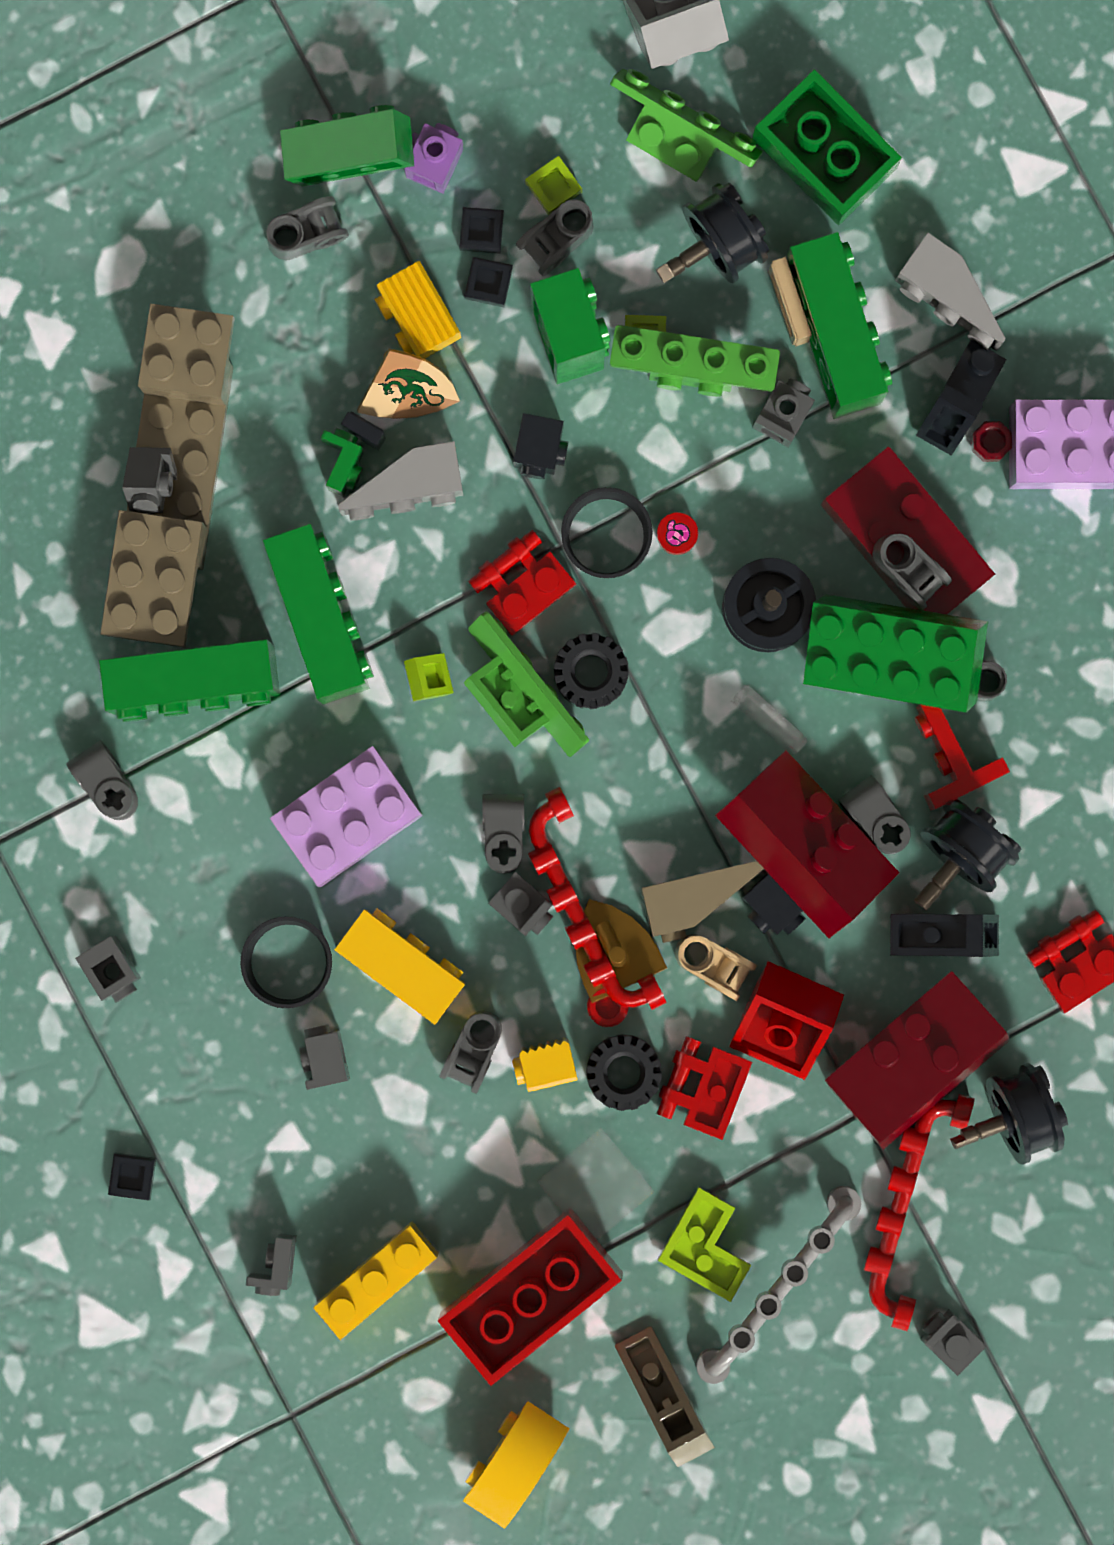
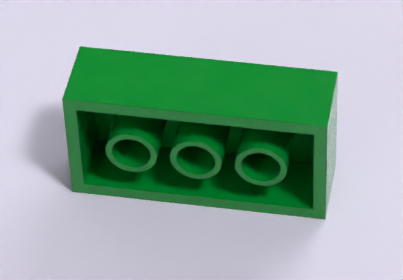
M836 232L791 246L786 259L812 334L809 344L833 419L881 405L889 392L888 386L892 385V378L886 361L879 362L875 346L880 345L879 336L874 322H867L863 312V306L867 305V299L862 283L860 281L854 283L850 267L854 266L855 263L849 243H842L839 233Z
M308 524L263 540L317 700L325 705L370 689L367 679L374 677L367 654L364 650L357 652L353 641L361 637L353 614L350 611L344 612L340 601L347 599L337 571L331 573L329 571L327 562L334 560L323 531L316 533L312 525Z
M825 594L813 602L803 684L967 713L977 703L988 621Z
M268 640L99 660L105 711L116 715L117 719H122L123 722L148 719L147 712L159 711V714H164V717L189 714L188 707L200 705L201 709H205L206 712L230 709L229 702L242 700V704H246L248 707L271 704V696L280 695L275 648Z

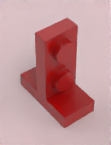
M926 705L916 707L919 715L914 717L919 731L924 739L932 738L938 750L937 753L933 754L934 760L942 775L950 774L953 780L924 795L930 810H935L945 805L948 800H955L1010 772L1003 757L972 771L942 709Z

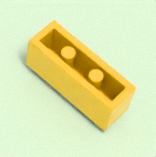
M376 908L373 914L368 910H363L334 950L436 1025L466 983L459 979L464 972L446 958H443L440 963L436 962L426 954L430 947L412 933L407 938L401 936L393 930L397 922L380 909Z
M411 1221L319 1299L313 1308L341 1340L438 1257L439 1252L414 1222Z

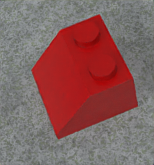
M768 961L752 991L729 1047L805 1080L834 1028L844 994Z

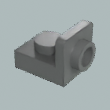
M516 872L488 903L525 936L531 930L538 935L554 917L548 912L553 904Z
M279 1234L275 1239V1244L268 1243L265 1268L272 1269V1275L250 1273L246 1277V1286L255 1287L256 1294L279 1296L280 1290H287L292 1283L297 1235Z
M950 1309L944 1315L940 1311L934 1314L922 1328L925 1334L920 1338L921 1341L957 1376L987 1347Z

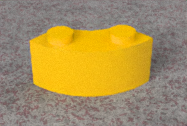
M529 1401L526 1402L518 1414L511 1410L498 1429V1433L503 1435L485 1464L479 1460L466 1478L465 1482L471 1487L463 1502L505 1529L536 1486L570 1428Z

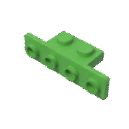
M621 69L613 76L610 82L611 86L644 105L626 141L695 182L701 178L716 148L748 167H753L761 157L763 151L756 147V142L751 137L741 132L732 133L720 126V120L708 112H696L686 106V101L677 93L670 90L661 91L649 84L650 79L643 73L634 69H629L628 71Z
M617 325L614 332L610 366L650 373L649 380L657 381V387L662 389L681 390L682 385L698 387L699 394L721 397L723 391L731 392L732 386L773 391L776 383L780 351L766 347Z
M488 611L482 613L468 627V630L490 657L491 661L464 681L465 686L514 747H517L544 726L567 756L572 757L589 742L582 724L567 712L560 703L556 691L550 685L544 683L533 669L529 657L519 651L510 640L503 624L494 619Z

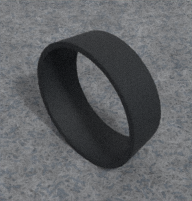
M611 487L593 489L579 496L568 508L561 528L563 547L571 562L581 571L599 578L620 577L637 568L649 552L653 535L651 519L643 504L630 493ZM602 499L616 500L630 507L638 516L643 528V545L639 555L629 566L613 573L596 572L585 567L576 558L570 545V527L576 514L587 504Z
M277 917L259 925L247 938L241 953V972L248 989L260 1001L277 1008H295L311 1002L323 991L331 975L332 954L326 938L314 925L296 917ZM281 925H297L312 932L321 942L326 956L325 972L318 986L309 994L296 999H281L270 995L258 984L252 971V953L256 943L267 931Z

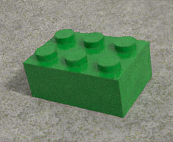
M815 69L755 126L752 137L838 226L898 168L902 159Z
M579 268L530 283L531 308L556 384L603 370L604 359L609 356L608 349H610L609 342L611 340L604 318H595V309H597L595 302H597V297L590 277L582 279Z

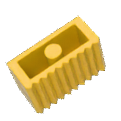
M420 261L415 262L413 265L376 285L380 296L374 300L384 319L387 321L393 317L399 327L400 332L395 334V338L403 352L413 353L425 359L461 339V332Z
M565 1037L561 1041L555 1039L553 1043L547 1041L545 1045L539 1043L537 1047L531 1045L529 1049L522 1047L519 1057L512 1060L518 1085L526 1083L528 1092L578 1080L569 1040Z

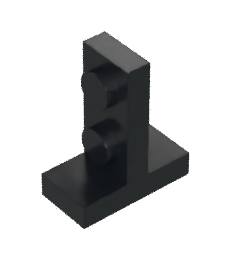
M970 340L916 436L952 456L977 418L985 398L1007 359L990 349L986 350L983 348V345L976 341Z
M890 914V956H999V915Z

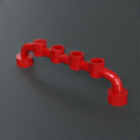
M560 787L545 793L548 802L536 809L530 819L528 832L535 850L529 852L528 855L537 874L541 875L546 872L553 885L546 892L556 912L558 913L565 909L572 923L565 927V930L575 950L583 947L590 960L583 967L593 987L602 984L611 1000L624 1007L634 1008L648 1003L651 1010L666 1004L664 995L652 973L637 980L640 986L637 990L629 991L620 985L545 832V826L551 818L556 817L560 824L574 817V814Z
M958 1094L956 1101L942 1099L915 1122L914 1128L909 1127L903 1132L899 1150L907 1152L902 1168L893 1167L887 1190L895 1192L891 1208L882 1206L875 1229L883 1232L879 1248L870 1246L864 1266L865 1271L872 1272L868 1290L871 1302L880 1313L893 1318L891 1324L893 1328L908 1331L917 1300L900 1294L898 1302H895L886 1295L885 1285L932 1124L938 1117L948 1116L951 1117L950 1126L959 1129L967 1127L975 1098Z

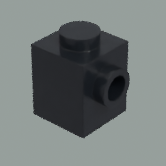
M523 413L513 461L514 467L521 469L520 475L534 479H545V474H555L556 465L564 466L569 443L568 441L561 440L564 421Z
M768 873L741 897L752 909L748 918L763 934L770 929L775 935H778L782 930L789 935L806 919L801 913L803 910Z

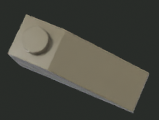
M757 861L641 888L652 937L661 935L663 943L686 938L685 929L693 928L764 868Z
M650 1326L616 1344L615 1348L668 1454L676 1466L680 1467L715 1448L653 1328Z

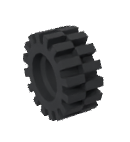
M584 633L574 639L571 638L558 652L554 664V679L559 692L568 702L582 709H597L611 704L621 695L628 680V661L623 653V649L613 642V639L608 636H601L599 633L586 635ZM588 655L601 658L607 666L608 673L605 681L596 687L582 685L575 676L577 662Z
M620 1034L606 1038L594 1048L587 1062L586 1074L588 1085L596 1099L609 1108L611 1107L619 1111L638 1109L641 1105L647 1104L659 1089L662 1078L660 1060L653 1048L646 1041L636 1036ZM620 1056L633 1058L640 1067L639 1080L634 1086L627 1089L615 1087L609 1081L607 1075L609 1064Z

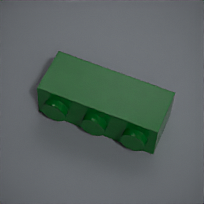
M378 105L369 109L370 113L357 115L353 112H342L332 115L331 121L321 123L314 119L295 122V128L280 130L284 179L303 187L415 166L410 116L395 110L392 105Z

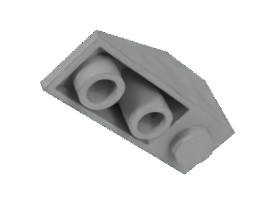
M927 233L895 280L901 285L900 291L917 303L923 300L934 307L933 313L937 318L950 326H954L957 323L969 332L967 336L970 340L983 345V348L986 350L992 347L997 351L1006 338L963 257Z
M455 442L411 449L338 504L339 512L342 516L349 515L350 520L355 521L374 517V510L390 508L391 514H399L415 510L416 503L431 501L432 507L455 504V497L464 496Z

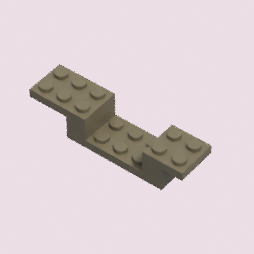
M150 304L138 387L144 393L136 447L171 448L178 475L177 480H173L171 497H165L163 513L150 515L130 512L128 505L127 511L119 510L100 633L102 636L186 647L197 570H203L233 375V366L229 361L235 320L233 315Z

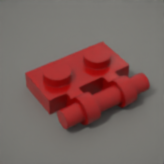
M533 530L521 539L515 537L507 544L509 548L491 563L489 560L478 567L480 572L468 581L477 594L490 584L497 591L498 594L490 599L486 605L511 636H514L576 586L575 581L551 552L538 562L531 555L530 552L542 543ZM520 561L526 568V571L508 585L501 575Z
M1096 909L1084 917L1080 915L1068 921L1070 926L1053 937L1047 935L1037 941L1038 946L1025 954L1034 968L1046 960L1052 966L1053 970L1042 976L1040 980L1060 1011L1064 1014L1114 982V936L1109 933L1096 941L1092 931L1104 924L1103 918ZM1079 940L1084 950L1065 961L1060 951Z
M686 1036L681 1050H676L672 1062L675 1065L667 1086L662 1085L658 1095L662 1099L656 1114L672 1119L677 1105L688 1109L683 1125L723 1140L752 1061L713 1046L706 1062L696 1058L701 1041ZM690 1070L702 1074L694 1096L682 1092Z

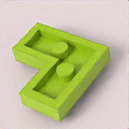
M698 1186L657 1260L731 1302L751 1267L750 1263L716 1245L735 1207Z

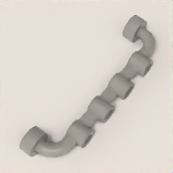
M839 1186L829 1193L827 1197L829 1216L821 1226H815L809 1231L807 1236L808 1242L796 1257L788 1259L783 1263L780 1277L768 1291L761 1292L756 1297L755 1308L743 1323L737 1324L730 1329L728 1341L721 1350L708 1348L699 1354L696 1361V1369L703 1381L717 1384L727 1378L730 1372V1364L739 1353L752 1349L755 1343L754 1335L764 1322L774 1319L780 1314L781 1301L793 1286L797 1287L806 1282L808 1278L807 1269L820 1253H827L833 1248L835 1243L834 1235L845 1221L855 1218L861 1210V1199L854 1189L848 1186Z

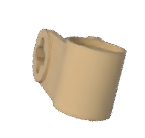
M696 934L687 935L686 938H682L677 943L675 949V958L683 969L705 981V984L735 1001H738L740 997L738 991L749 971H755L758 966L726 947L723 948L709 939ZM692 942H700L706 950L705 959L698 965H690L684 958L685 948Z

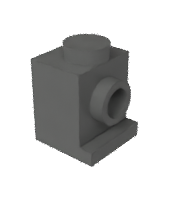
M791 378L787 384L779 380L755 421L753 428L789 448L815 401L808 396L811 392L810 388ZM784 401L791 402L794 405L795 411L790 415L783 414L779 409L780 403Z
M129 448L122 488L130 512L150 515L163 513L165 497H171L173 480H177L178 475L171 448Z
M117 936L108 937L75 958L101 1001L112 997L115 1003L134 993L137 989L133 983L141 979ZM111 963L116 964L120 969L119 976L114 980L106 975V968Z
M328 1024L305 1029L306 1038L304 1040L306 1047L299 1048L304 1072L311 1071L313 1079L305 1081L306 1089L309 1090L348 1081L350 1075L340 1030L330 1032Z

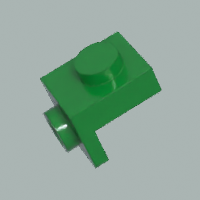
M338 428L335 429L334 434L324 430L320 437L322 442L341 451L326 483V487L329 491L344 497L347 488L354 490L360 480L363 467L358 466L364 451L361 446L356 444L359 439L356 436Z

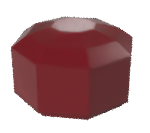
M984 421L971 435L972 452L983 462H999L1012 448V432L1001 421Z

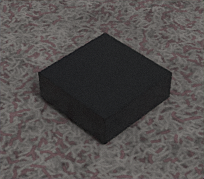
M463 207L460 251L501 254L504 210Z
M473 257L464 299L505 308L513 265Z
M352 411L347 412L341 422L344 431L356 436L378 451L386 439L383 429Z
M114 1153L108 1195L151 1200L157 1158Z

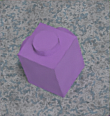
M424 123L420 134L413 132L412 143L415 166L404 168L406 178L444 194L464 150L463 140L457 138L459 133L440 123H436L435 128Z

